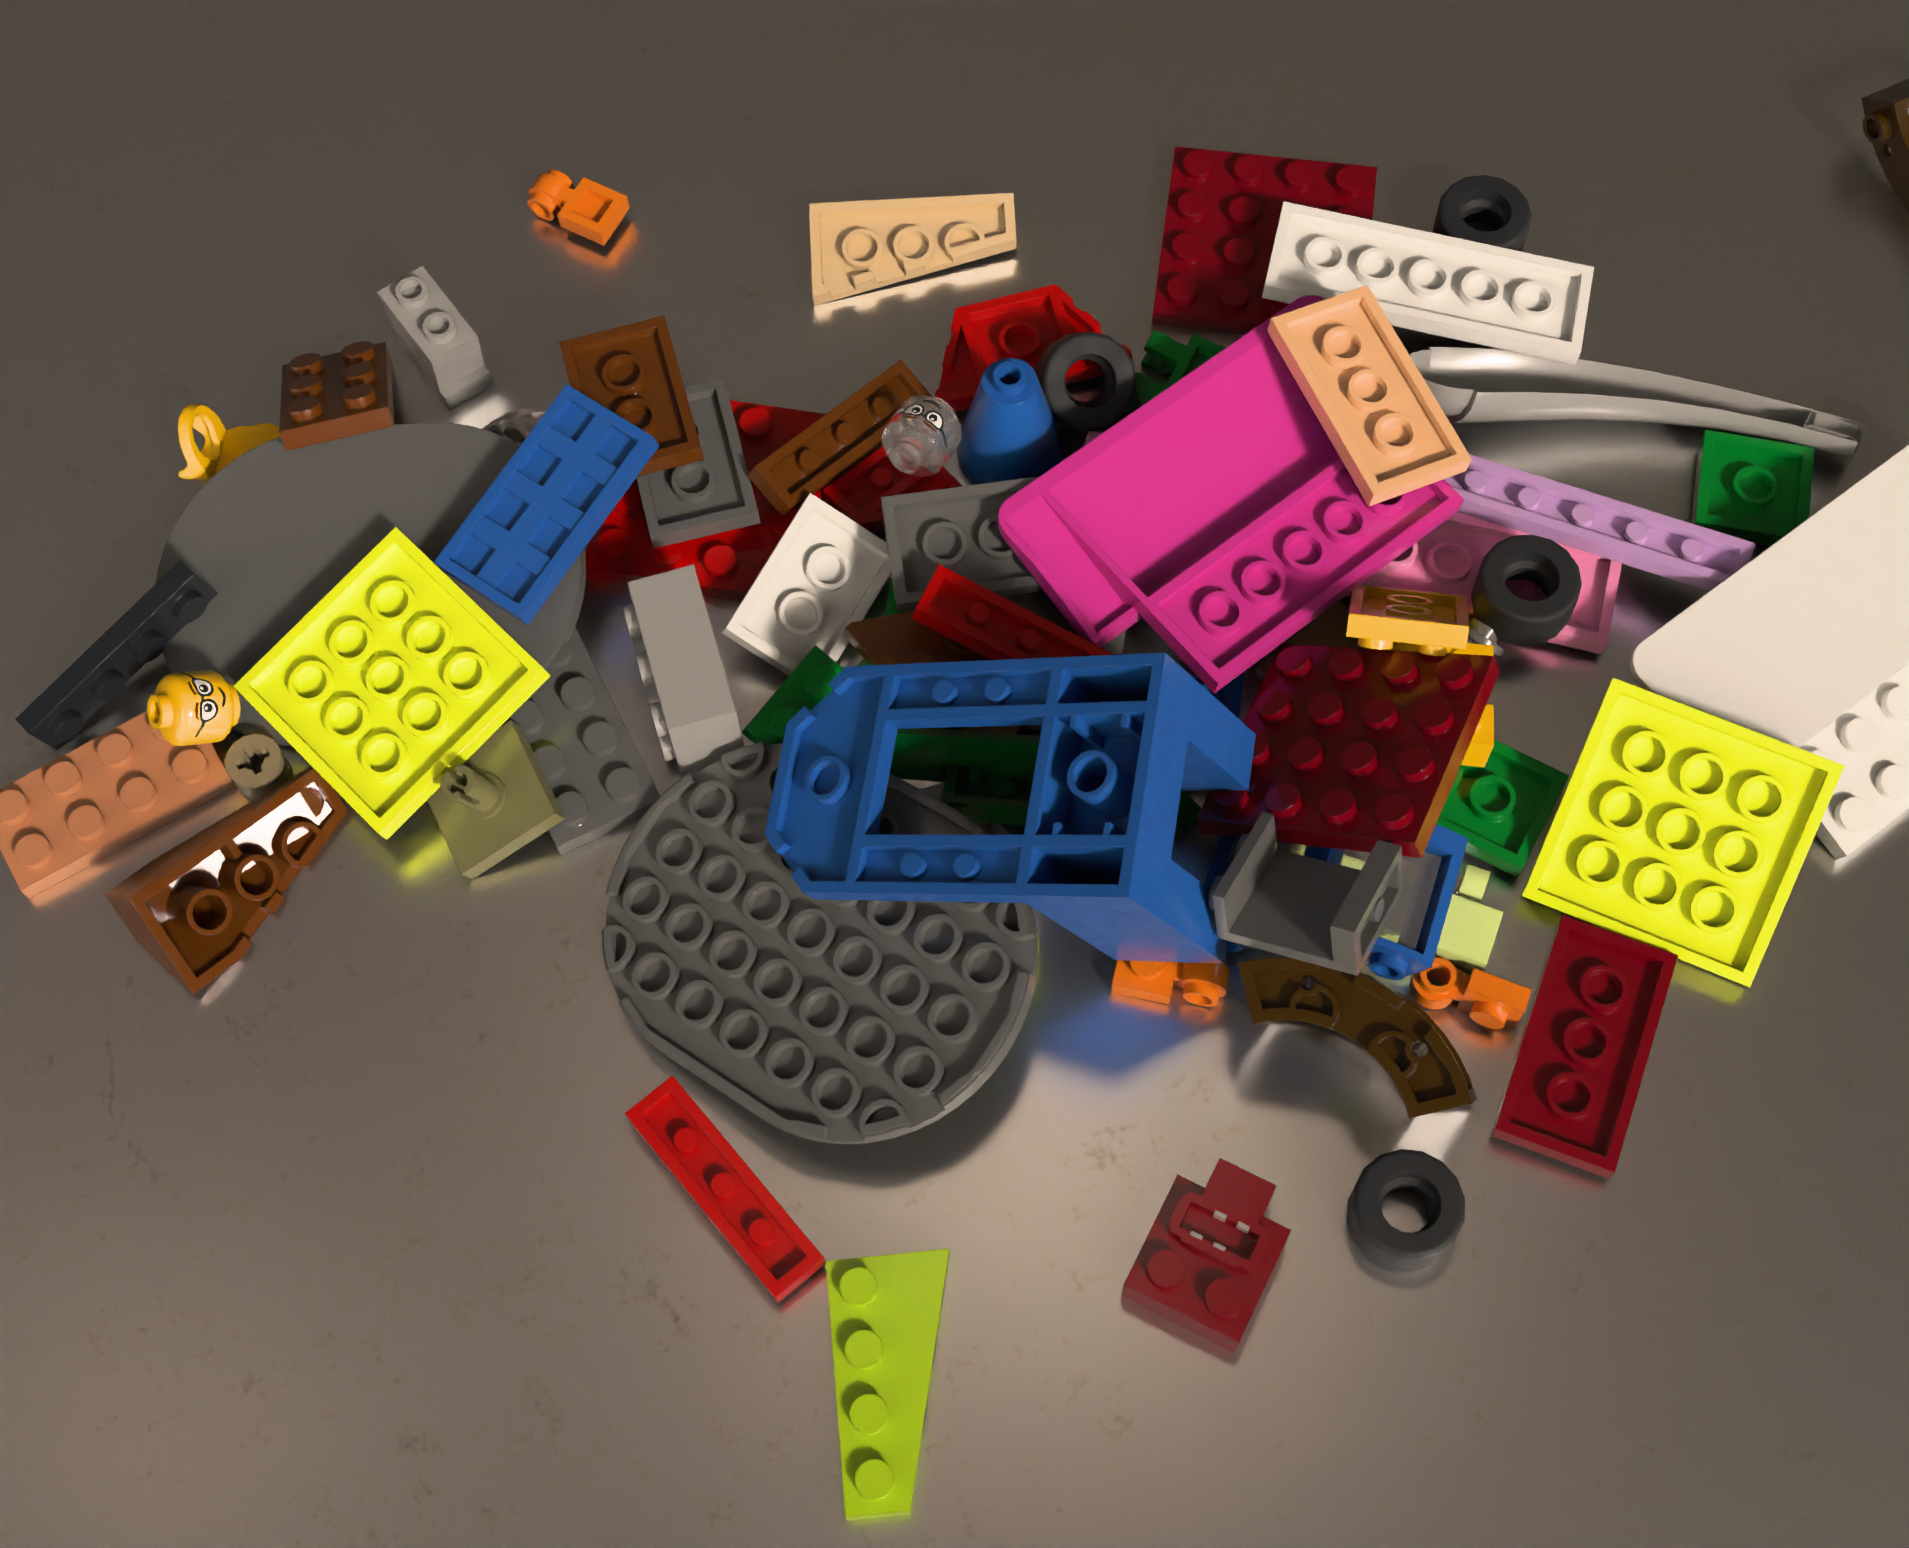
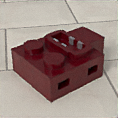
M1219 1158L1205 1188L1177 1174L1127 1276L1121 1296L1235 1353L1291 1232L1290 1229L1264 1217L1277 1185Z

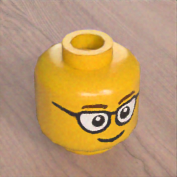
M214 670L177 672L165 675L160 680L155 694L151 695L148 699L147 715L151 726L154 729H159L164 739L174 746L215 743L224 740L230 733L231 728L238 723L240 700L233 684L226 682L224 677Z

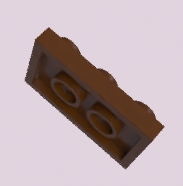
M665 316L559 342L570 386L653 436L657 441L659 448L637 477L704 460Z
M368 341L355 342L347 345L338 353L320 356L317 353H307L293 358L289 364L282 365L279 432L286 451L394 426L392 365L386 342L373 345Z

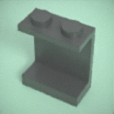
M1262 812L1249 834L1244 833L1240 837L1235 849L1234 860L1226 873L1218 875L1211 886L1209 908L1215 913L1218 938L1358 976L1404 891L1402 846L1378 840L1363 868L1358 870L1277 849L1274 815Z

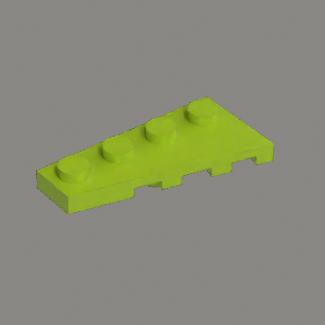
M949 1248L826 1261L844 1507L847 1521L911 1514L926 1405L933 1370L935 1345L941 1317L944 1285L950 1257Z

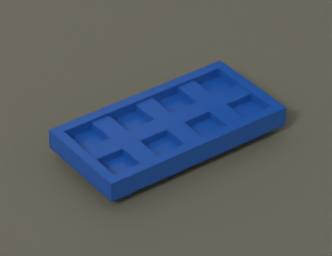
M566 384L434 563L443 572L528 626L659 448L657 441L653 436Z

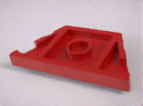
M1057 284L955 308L950 328V342L946 345L942 362L941 380L934 396V402L939 405L940 409L934 405L935 411L944 415L970 408L981 378L987 367L993 362L1004 358H1015L1028 363L1036 372L1038 360L1051 343L1068 334L1081 332L1103 334L1101 332V324L1087 311L1078 309L1074 305L1073 299ZM1123 344L1122 346L1126 349L1132 360L1133 356L1130 349ZM1087 359L1079 360L1068 369L1065 384L1103 376L1104 373L1101 367L1094 361Z

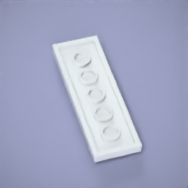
M1284 201L1262 298L1290 304L1296 299L1307 295H1316L1328 299L1368 285L1392 326L1575 365L1582 348L1594 267Z

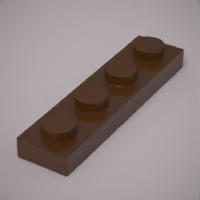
M899 360L754 466L747 476L779 514L784 517L802 504L810 493L814 495L915 419L902 417V415H915L898 414L899 412L916 403L923 405L925 410H927L932 403L922 401H934V398L906 364Z

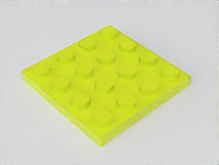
M395 527L233 687L380 836L388 840L440 788L443 775L447 771L455 773L453 767L463 765L551 675Z
M1612 678L1522 896L1610 932L1678 955L1677 959L1750 988L1845 766Z

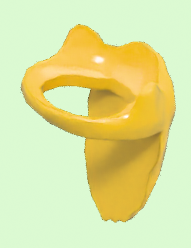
M188 404L182 409L178 418L179 442L188 466L184 470L179 471L178 476L182 479L208 482L227 464L242 454L263 443L281 437L279 432L280 426L263 423L254 426L242 425L226 430L222 421L213 410L202 404ZM193 428L203 434L205 438V444L201 451H199L195 443Z

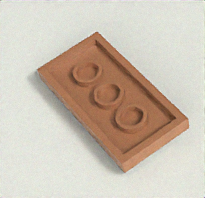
M147 711L1 788L0 851L20 891L30 899L236 787V784L227 774L225 764L213 743L174 746L164 739L159 729H154L151 726Z

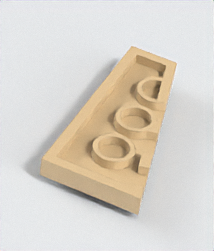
M1014 193L809 203L812 297L814 306L1016 249Z

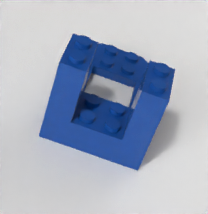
M1167 653L846 666L828 683L833 690L812 710L804 706L787 722L764 835L774 850L784 857L792 869L793 873L791 876L801 891L815 900L1026 903L1114 960L1224 964L1227 940L1220 939L1217 935L1215 913L1209 908L1211 889L1171 860L1181 791L1248 790L1256 734ZM1042 725L1024 835H878L898 729Z

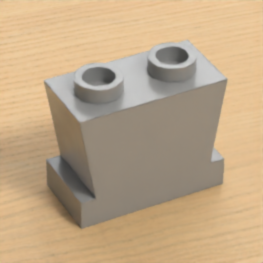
M423 265L377 291L393 326L392 331L396 341L449 410L494 385L491 373L484 364L477 334Z

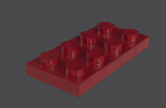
M1562 915L1555 929L1491 1136L1610 1179L1616 1171L1678 955Z

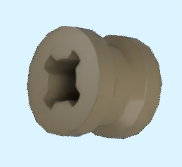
M251 734L243 736L234 742L226 753L224 761L226 772L242 795L250 801L255 800L294 776L292 766L283 755L280 747L274 739L266 735ZM253 764H254V766H255V770H254V771H253V770H250L251 767L253 766Z

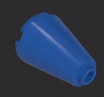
M1015 358L997 360L985 370L957 439L959 468L971 485L1039 477L1061 462L1063 442L1060 431L1034 369L1028 363Z

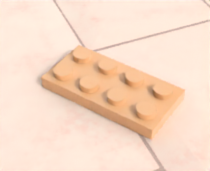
M1368 285L1271 318L1267 332L1368 506L1378 504L1467 470L1472 458Z

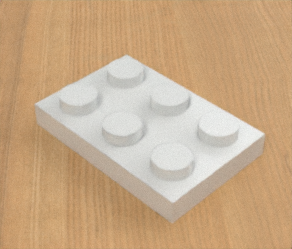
M810 493L790 522L722 631V634L788 676L815 645L837 663L849 643L848 639L844 636L845 627L852 622L863 620L891 574L887 543Z

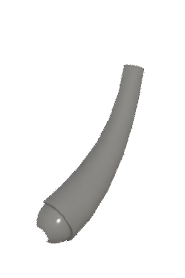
M1429 347V350L1410 354L1411 359L1450 423L1560 420L1653 422L1719 429L1782 440L1802 446L1814 447L1817 450L1851 459L1855 456L1867 425L1731 388L1648 370L1578 359L1576 364L1573 365L1508 350Z

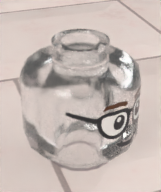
M926 395L912 396L900 405L887 422L881 435L882 446L887 457L898 470L917 477L932 476L943 468L958 447L962 438L961 425L954 409L944 400Z

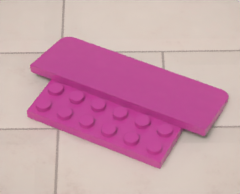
M1307 295L1296 299L1019 490L1001 505L998 514V527L1002 537L1079 637L1102 648L1140 619L1144 618L1215 694L1459 511L1464 499L1444 479L1378 504L1367 505L1267 332L1271 318L1314 304L1326 298Z

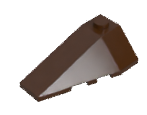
M310 766L155 858L104 895L135 940L190 994H195L242 959L253 944L250 941L252 936L268 914H274L285 900L282 896L300 870L311 864L348 813V810L334 788Z

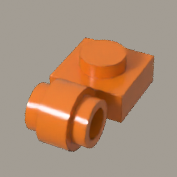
M550 169L547 173H541L528 191L530 198L527 204L537 216L548 221L558 216L560 227L605 246L630 209L626 195L585 177L581 179L575 188L574 183L567 175L555 169Z
M1226 956L1224 964L1117 960L1112 981V993L1169 1005L1173 986L1181 987L1182 991H1184L1183 998L1186 1001L1199 1006L1212 1007L1218 1004L1220 997L1226 995L1231 970L1226 966Z
M1437 956L1434 957L1432 968L1412 974L1409 981L1411 996L1422 1007L1434 1010L1442 1009L1453 1000L1459 1001L1458 1010L1469 1013V1017L1474 1022L1491 1029L1506 1027L1514 1030L1525 1012L1532 989L1476 968L1473 969L1471 975L1466 974L1462 970L1457 969L1449 960ZM1429 980L1437 981L1441 986H1435Z

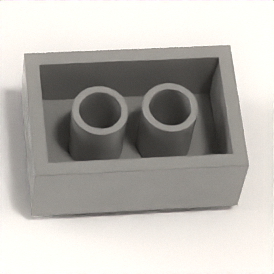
M693 564L627 582L633 604L622 606L665 761L677 759L682 777L689 772L694 775L703 768L721 760V756L724 753L744 746L736 708Z

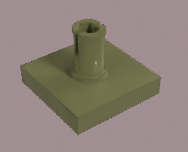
M511 720L502 725L463 765L453 767L455 773L447 771L441 778L440 788L427 800L461 875L470 879L476 878L566 819L522 727Z

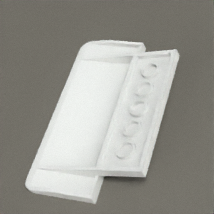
M1909 444L1640 642L1633 649L1630 656V671L1640 688L1844 765L1845 767L1816 832V835L1835 860L1851 854L1909 808Z

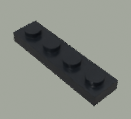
M180 560L15 720L28 734L57 750L64 742L77 736L83 729L85 722L105 702L116 698L123 691L126 682L147 662L156 659L164 651L166 644L187 623L199 618L205 611L207 604L218 592L204 578Z

